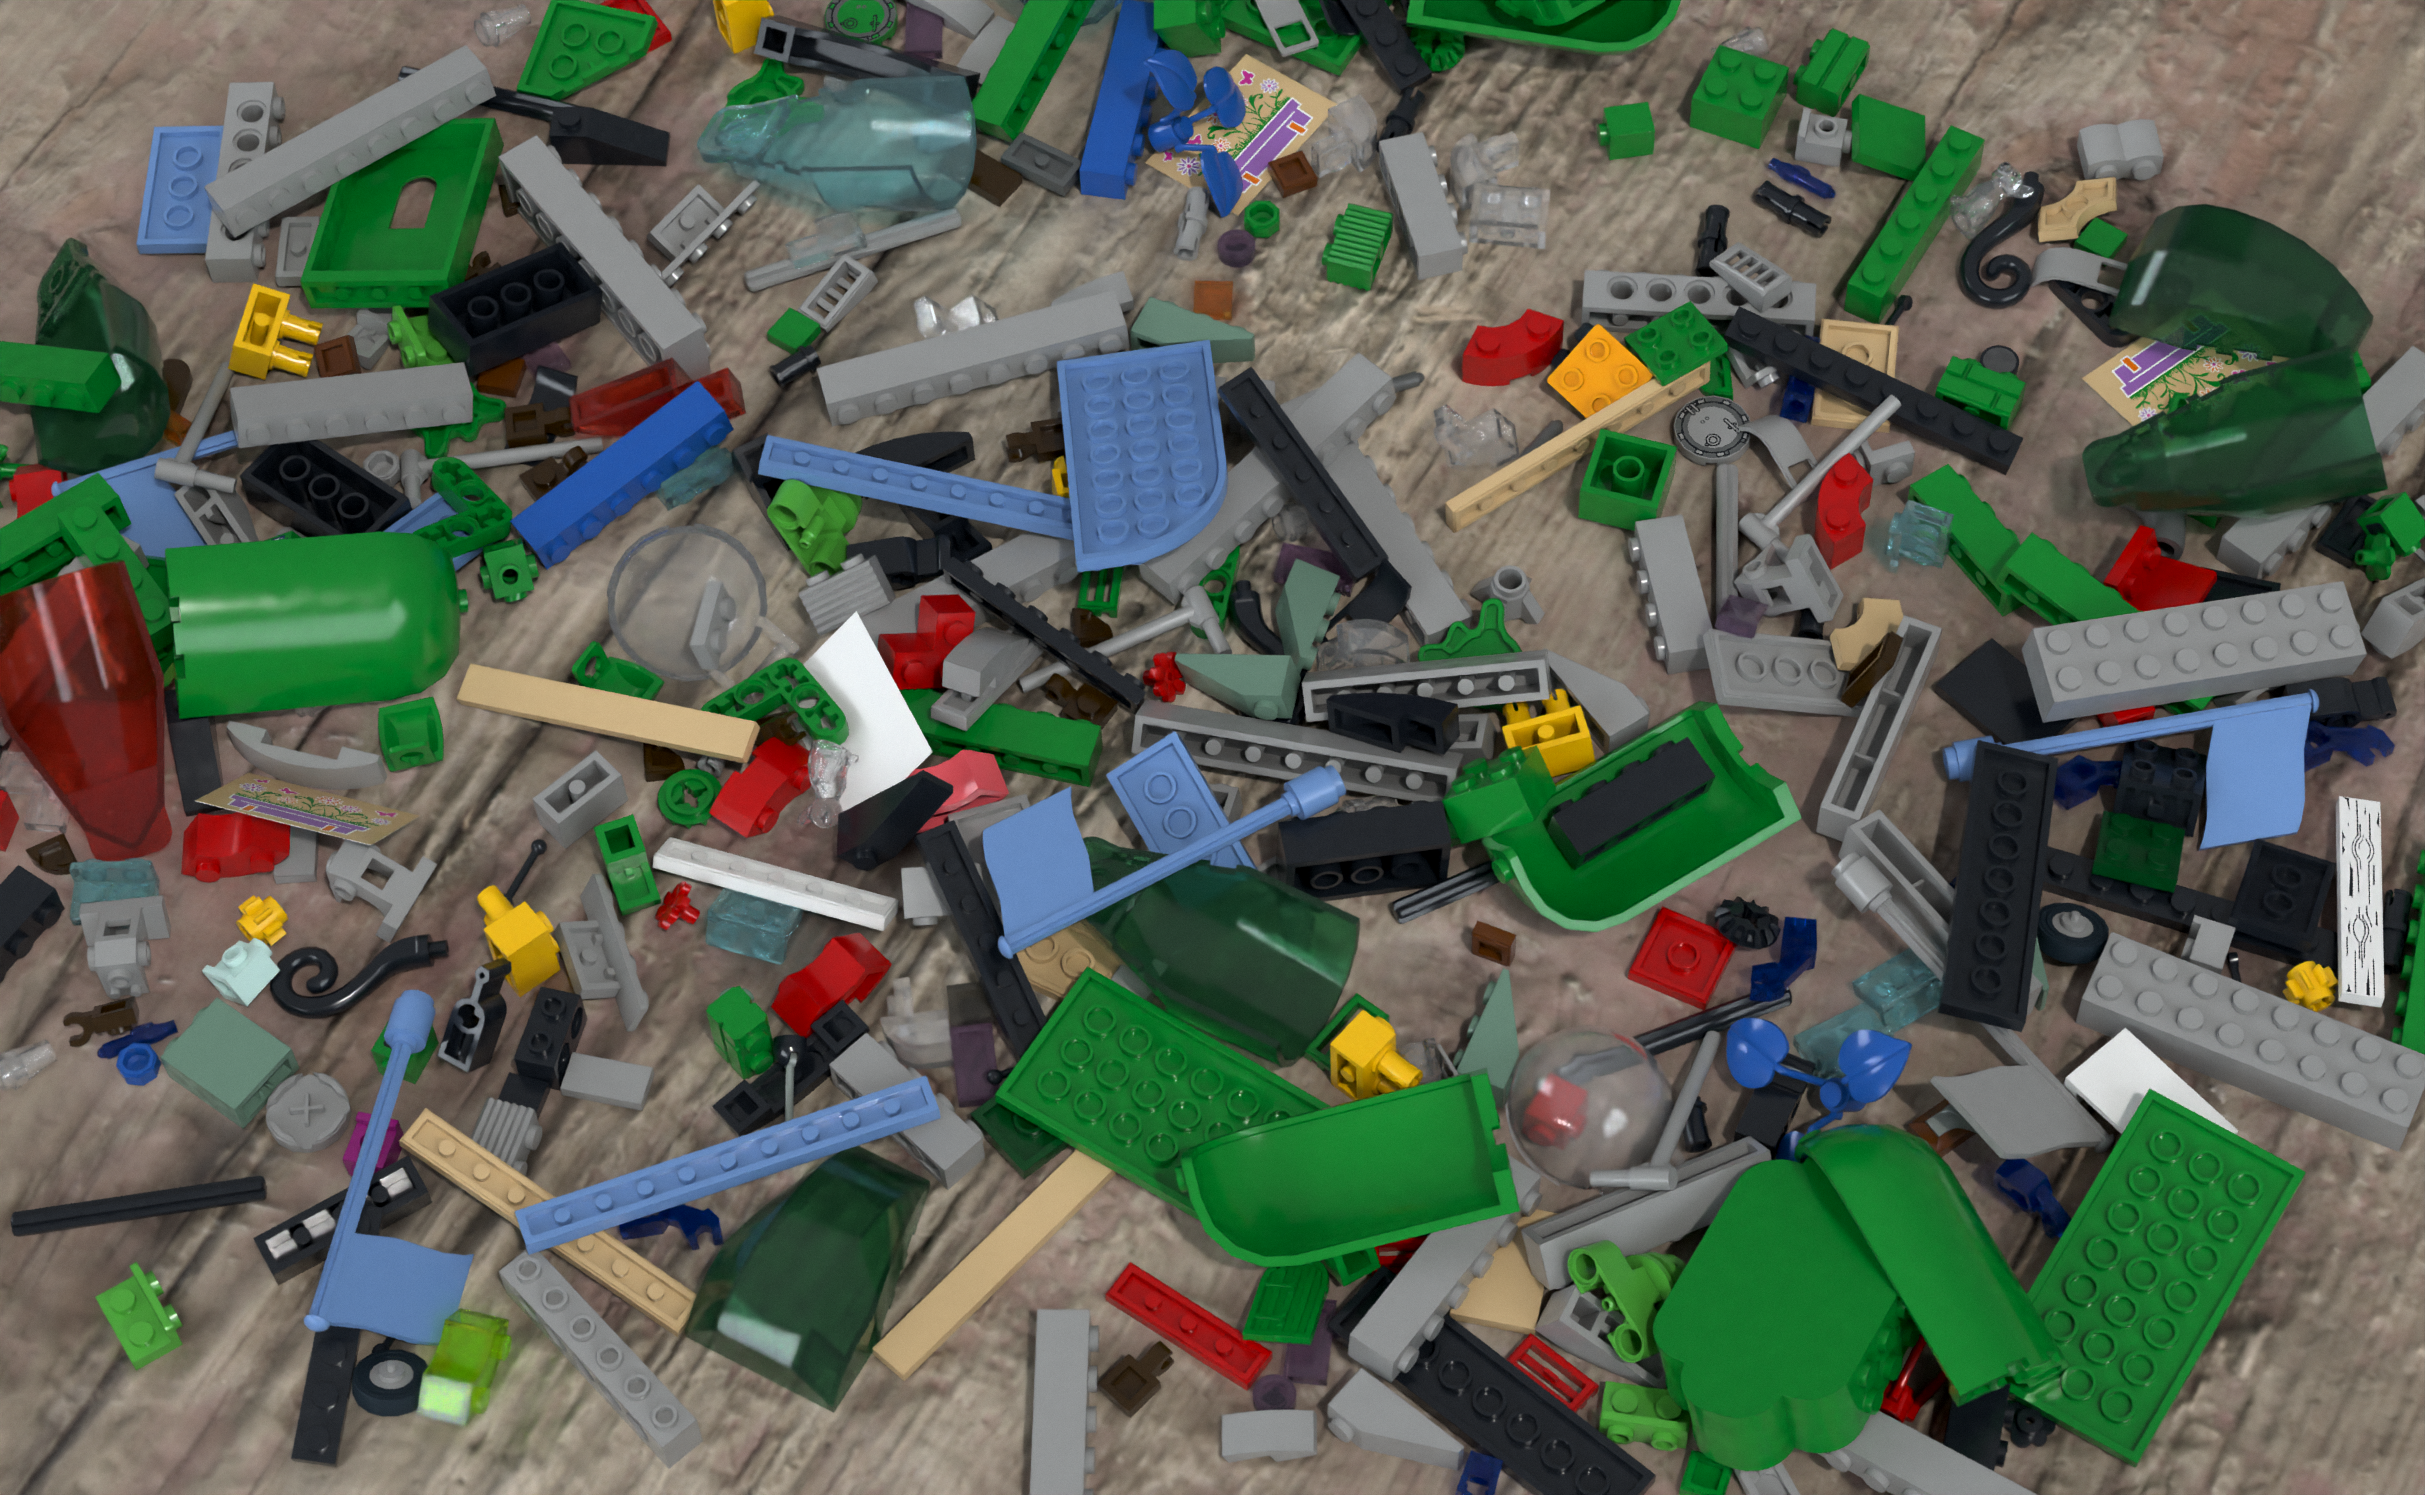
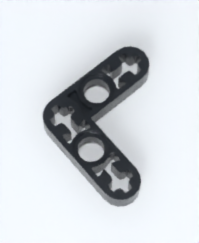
M2171 273L2133 295L2132 299H2126L2120 303L2111 294L2069 281H2048L2052 293L2104 344L2113 348H2122L2129 345L2191 304L2195 289L2193 281L2188 276L2180 273ZM2169 289L2174 291V293L2168 296ZM2087 298L2097 299L2102 306L2097 309H2089L2082 304V301ZM2141 305H2149L2155 308L2157 313L2152 316H2145L2140 314L2136 308Z

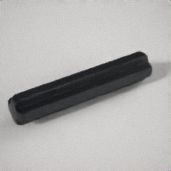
M1491 859L1393 901L1391 909L1398 923L1404 924L1499 883L1500 881L1492 869Z

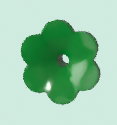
M2385 533L2378 535L2369 534L2365 539V548L2355 553V562L2357 565H2362L2365 568L2368 580L2389 579L2391 566L2396 558L2394 549L2390 547V538Z

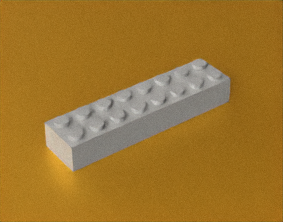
M535 135L498 156L510 203L519 202L521 204L517 208L518 214L547 248L562 242L602 290V313L670 393L675 395L710 374L711 368L708 357L711 355V350L704 338V333L707 332V329L701 317L696 312L691 314L687 310L684 299L676 288L669 289L658 267L653 263L649 265L644 260L643 253L638 244L633 239L628 241L624 237L622 228L615 217L612 215L607 217L596 195L593 192L586 193L576 172L572 168L567 170L562 165V160L556 149L552 145L546 146Z
M2344 581L2033 628L2021 649L2043 723L2353 675L2367 655Z
M2111 932L2084 992L2075 1022L2112 1038L2126 1028L2159 1057L2398 1152L2425 1088L2424 1054L2114 932Z

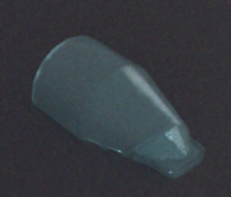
M964 76L867 78L852 81L853 88L832 92L830 87L821 88L818 91L819 96L799 100L797 94L752 105L725 107L716 112L711 118L696 145L702 159L707 163H729L732 170L743 178L751 181L755 179L762 185L838 213L940 211L953 208L965 195L970 182L977 145L975 113Z

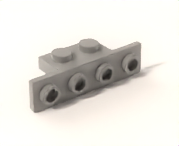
M754 179L725 209L698 184L649 232L646 238L671 261L661 272L668 288L684 274L680 267L688 259L694 264L709 249L705 242L712 235L719 239L733 225L729 218L736 211L743 215L757 201L753 194L760 186L759 182Z
M592 874L580 896L588 921L559 922L554 934L575 994L581 995L582 999L615 997L627 1032L635 1031L648 1010V995L640 985L636 973V961L629 953L624 939V927L618 921L613 908L612 893L609 888H606L602 874Z

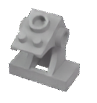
M1811 534L1795 537L1784 560V565L1780 563L1774 546L1769 544L1754 560L1744 566L1743 572L1734 581L1750 611L1769 617H1774L1784 612L1810 608L1818 623L1831 621L1844 596Z
M346 839L339 851H334L329 857L326 865V874L330 882L329 888L333 891L337 902L340 903L342 899L351 901L355 896H359L382 912L385 918L376 936L390 943L430 879L437 864L423 856L412 872L381 854V850L376 845H367ZM367 868L389 878L383 890L361 878Z
M164 896L81 904L79 916L87 946H91L87 950L88 966L91 972H97L107 996L112 999H119L120 996L124 995L139 997L143 993H149L150 989L144 966L151 965V950L149 942L144 940L170 938L171 924Z

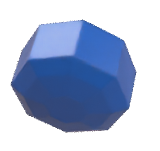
M135 1042L119 1052L116 1063L119 1073L127 1084L144 1086L158 1076L161 1065L158 1055L150 1044Z

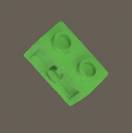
M401 305L392 307V321L387 323V330L391 343L398 344L400 348L401 359L405 369L456 363L428 328L429 314L407 318Z
M135 1262L129 1265L134 1276L95 1298L135 1370H138L183 1345L176 1332V1329L183 1325L171 1303L162 1307L157 1297L163 1294L164 1291L152 1270L144 1274L139 1264Z
M1606 1381L1599 1423V1431L1617 1444H1630L1635 1441L1651 1444L1654 1448L1664 1451H1672L1677 1448L1686 1449L1690 1413L1680 1408L1671 1399L1668 1390Z

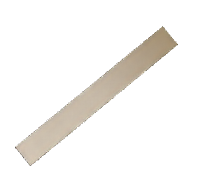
M1710 361L1666 386L1660 385L1655 378L1448 500L1445 502L1446 524L1453 533L1460 531L1592 452L1600 429L1624 433L1710 381Z
M471 663L457 696L459 703L465 706L745 764L748 763L760 730V726L756 721Z
M425 1108L399 1140L402 1148L518 1228L520 1227L515 1211L556 1198L427 1108ZM604 1230L549 1248L676 1337L681 1334L703 1305V1298Z
M1076 1149L872 1348L873 1355L903 1381H906L1117 1172Z

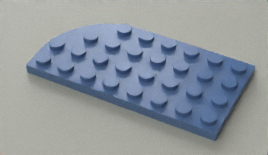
M1210 340L1056 361L1078 572L1098 571L1131 564L1140 565L1178 548L1200 533L1218 513L1228 488V470Z

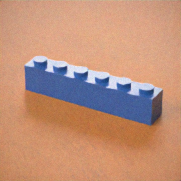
M1123 0L1079 170L1081 194L1125 200L1129 185L1135 186L1138 165L1135 163L1136 156L1142 157L1145 135L1142 134L1143 127L1149 128L1151 124L1152 106L1149 103L1150 99L1157 98L1159 84L1155 76L1143 62L1150 56L1166 50L1164 48L1165 42L1154 31V3Z
M697 381L514 517L510 522L519 537L522 538L523 543L547 570L555 563L565 560L571 551L583 542L597 536L602 528L615 518L629 512L633 505L647 494L661 488L664 482L679 470L689 467L699 455L711 446L721 443L727 434L734 429L725 410L702 384Z

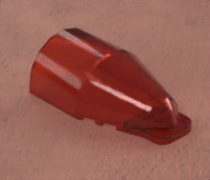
M115 560L87 567L0 595V718L5 731L15 741L30 763L85 831L91 851L100 862L108 865L120 864L164 848L169 843L172 835L171 822L165 808L164 675L124 560Z

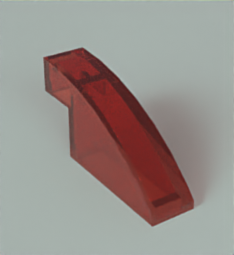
M672 357L570 397L569 405L573 429L576 433L624 436L697 381L702 384L725 410L728 419L746 414L741 382L728 367L693 381Z

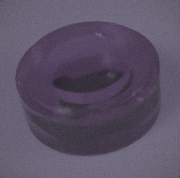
M1235 229L1227 231L1220 236L1217 243L1218 257L1223 264L1229 267H1244L1253 261L1256 254L1255 240L1250 233L1244 230Z
M1278 1374L1267 1375L1261 1378L1254 1386L1253 1405L1256 1411L1295 1410L1297 1403L1296 1388L1287 1377Z

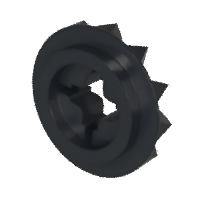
M1738 896L1734 901L1724 899L1714 915V922L1720 933L1733 943L1747 948H1767L1776 942L1781 931L1778 927L1779 918L1769 914V907L1756 905L1754 899L1751 902H1745Z

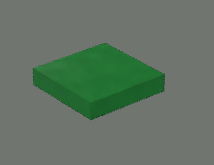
M1858 94L1852 101V161L1915 181L1926 164L1925 115Z

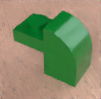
M632 814L595 826L594 831L622 916L661 904V898L648 863L646 850L634 815Z

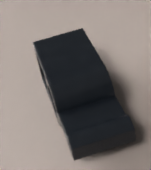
M941 534L935 538L923 540L901 536L847 545V559L862 553L864 559L876 555L892 589H903L915 586L919 583L920 579L944 575L943 568L953 556L952 538L948 534Z
M2336 677L2286 684L2281 696L2307 693L2308 689H2312L2317 693L2319 708L2315 713L2310 711L2306 736L2347 730L2356 726L2361 721L2378 718L2390 719L2395 717L2397 713L2386 677H2375L2372 680L2351 682L2349 678Z
M502 957L481 965L475 971L476 983L472 995L460 999L454 1005L437 1056L466 1072L490 1064L507 1013L506 1002L500 994V990L505 976L511 972L510 961Z
M1790 1053L1779 1063L1786 1068L1813 1075L1816 1067L1815 1063ZM1775 1071L1770 1084L1763 1088H1755L1735 1130L1733 1143L1751 1136L1769 1149L1772 1160H1775L1779 1144L1791 1126L1808 1082L1784 1076Z

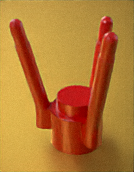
M1921 1333L1916 1345L1910 1352L1898 1380H1890L1884 1390L1882 1405L1879 1411L1902 1423L1905 1420L1913 1423L1921 1407L1947 1379L1945 1373L1941 1371L1915 1400L1912 1398L1914 1391L1907 1385V1382L1926 1345V1341Z

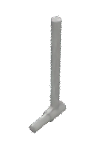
M229 362L221 363L175 459H158L154 474L155 479L192 488L197 485L234 494L237 485L236 478L202 471L194 463H191L235 372L228 369Z
M1890 394L1766 516L1763 513L1750 512L1741 519L1738 524V530L1762 550L1769 544H1772L1779 561L1785 564L1784 560L1790 549L1781 542L1778 525L1823 482L1828 471L1838 460L1858 449L1902 406L1900 401Z
M593 437L449 457L462 460L470 469L545 460L551 456L553 458H560L570 449L579 445L586 454L603 452L604 450L602 437ZM408 449L402 452L400 456L401 483L405 488V496L409 498L413 510L421 504L420 486L432 474V466L440 458L427 459L426 456L421 455L417 450Z
M1200 585L1191 587L1185 592L1181 602L1182 608L1086 649L1090 653L1096 650L1109 657L1190 622L1191 626L1204 630L1215 654H1232V650L1218 624L1219 617L1204 587ZM1058 661L1018 678L1023 692L1026 693L1045 685L1054 673L1066 676L1074 671Z
M1708 1031L1651 1162L1643 1163L1640 1166H1632L1630 1170H1592L1590 1173V1184L1592 1187H1630L1631 1190L1676 1189L1678 1183L1677 1170L1669 1162L1722 1041V1037L1718 1032Z

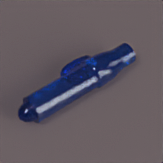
M1772 158L1768 165V169L1776 172L1781 178L1824 199H1831L1836 196L1833 186L1812 176L1810 171L1802 166L1782 162L1776 158Z
M174 1019L165 1023L154 1024L151 1021L130 1029L129 1035L102 1044V1047L97 1051V1056L99 1058H107L108 1060L117 1057L122 1049L133 1042L153 1045L169 1035L177 1033L178 1028Z

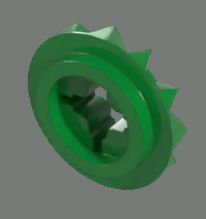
M1412 28L1409 38L1431 71L1450 69L1463 58L1465 52L1463 35ZM1438 39L1440 41L1438 49H1435V53H1432L1431 44L1433 40Z
M699 769L679 771L667 778L659 790L658 805L661 814L668 818L673 826L681 824L685 825L689 830L692 825L699 823L706 826L708 819L712 817L709 814L710 809L722 787L719 781L706 771ZM684 790L691 794L692 797L697 798V808L691 807L689 803H685Z

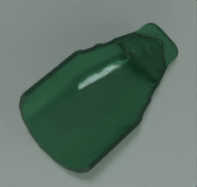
M69 238L62 245L46 270L37 290L38 316L35 345L109 353L122 383L99 413L30 405L38 464L53 470L84 476L143 458L161 440L171 414L168 386L155 323L143 304L100 263L89 257L86 243Z
M2350 344L2230 375L2219 381L2220 387L2201 397L2195 393L2186 398V405L2167 415L2164 411H2161L2120 434L2093 441L2085 447L2082 453L2087 483L2094 503L2106 508L2127 504L2138 512L2270 520L2388 490L2380 452L2377 453Z
M1095 836L1083 838L1089 855L1094 892L1169 855L1119 847ZM1203 859L1079 921L1171 1015L1280 1068L1292 1067L1305 1055V1051L1311 1042L1324 1029L1349 978L1358 949L1360 918L1250 866L1236 865V869L1211 865L1210 860Z

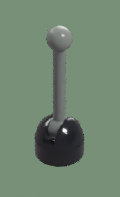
M780 1035L773 1039L774 1057L781 1066L786 1068L785 1122L793 1119L794 1067L802 1064L807 1053V1038L799 1035Z

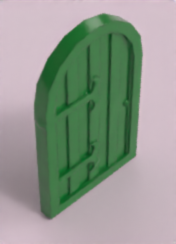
M1316 1261L1299 1266H1287L1286 1269L1268 1267L1259 1282L1242 1333L1243 1339L1311 1345L1329 1292L1330 1278L1324 1264Z

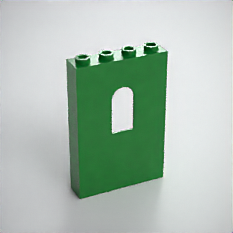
M495 118L452 119L331 185L300 281L310 308H392L401 305L402 308L429 307V296L464 282L499 164L498 156L502 154L504 147ZM417 178H430L434 180L437 187L424 228L390 229L403 187L408 182Z

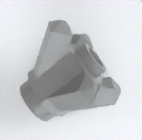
M1516 566L1500 568L1494 576L1479 581L1471 592L1481 602L1490 598L1501 600L1505 607L1504 621L1522 618L1526 623L1539 624L1545 614L1530 592L1529 584L1532 578L1526 576L1523 570Z

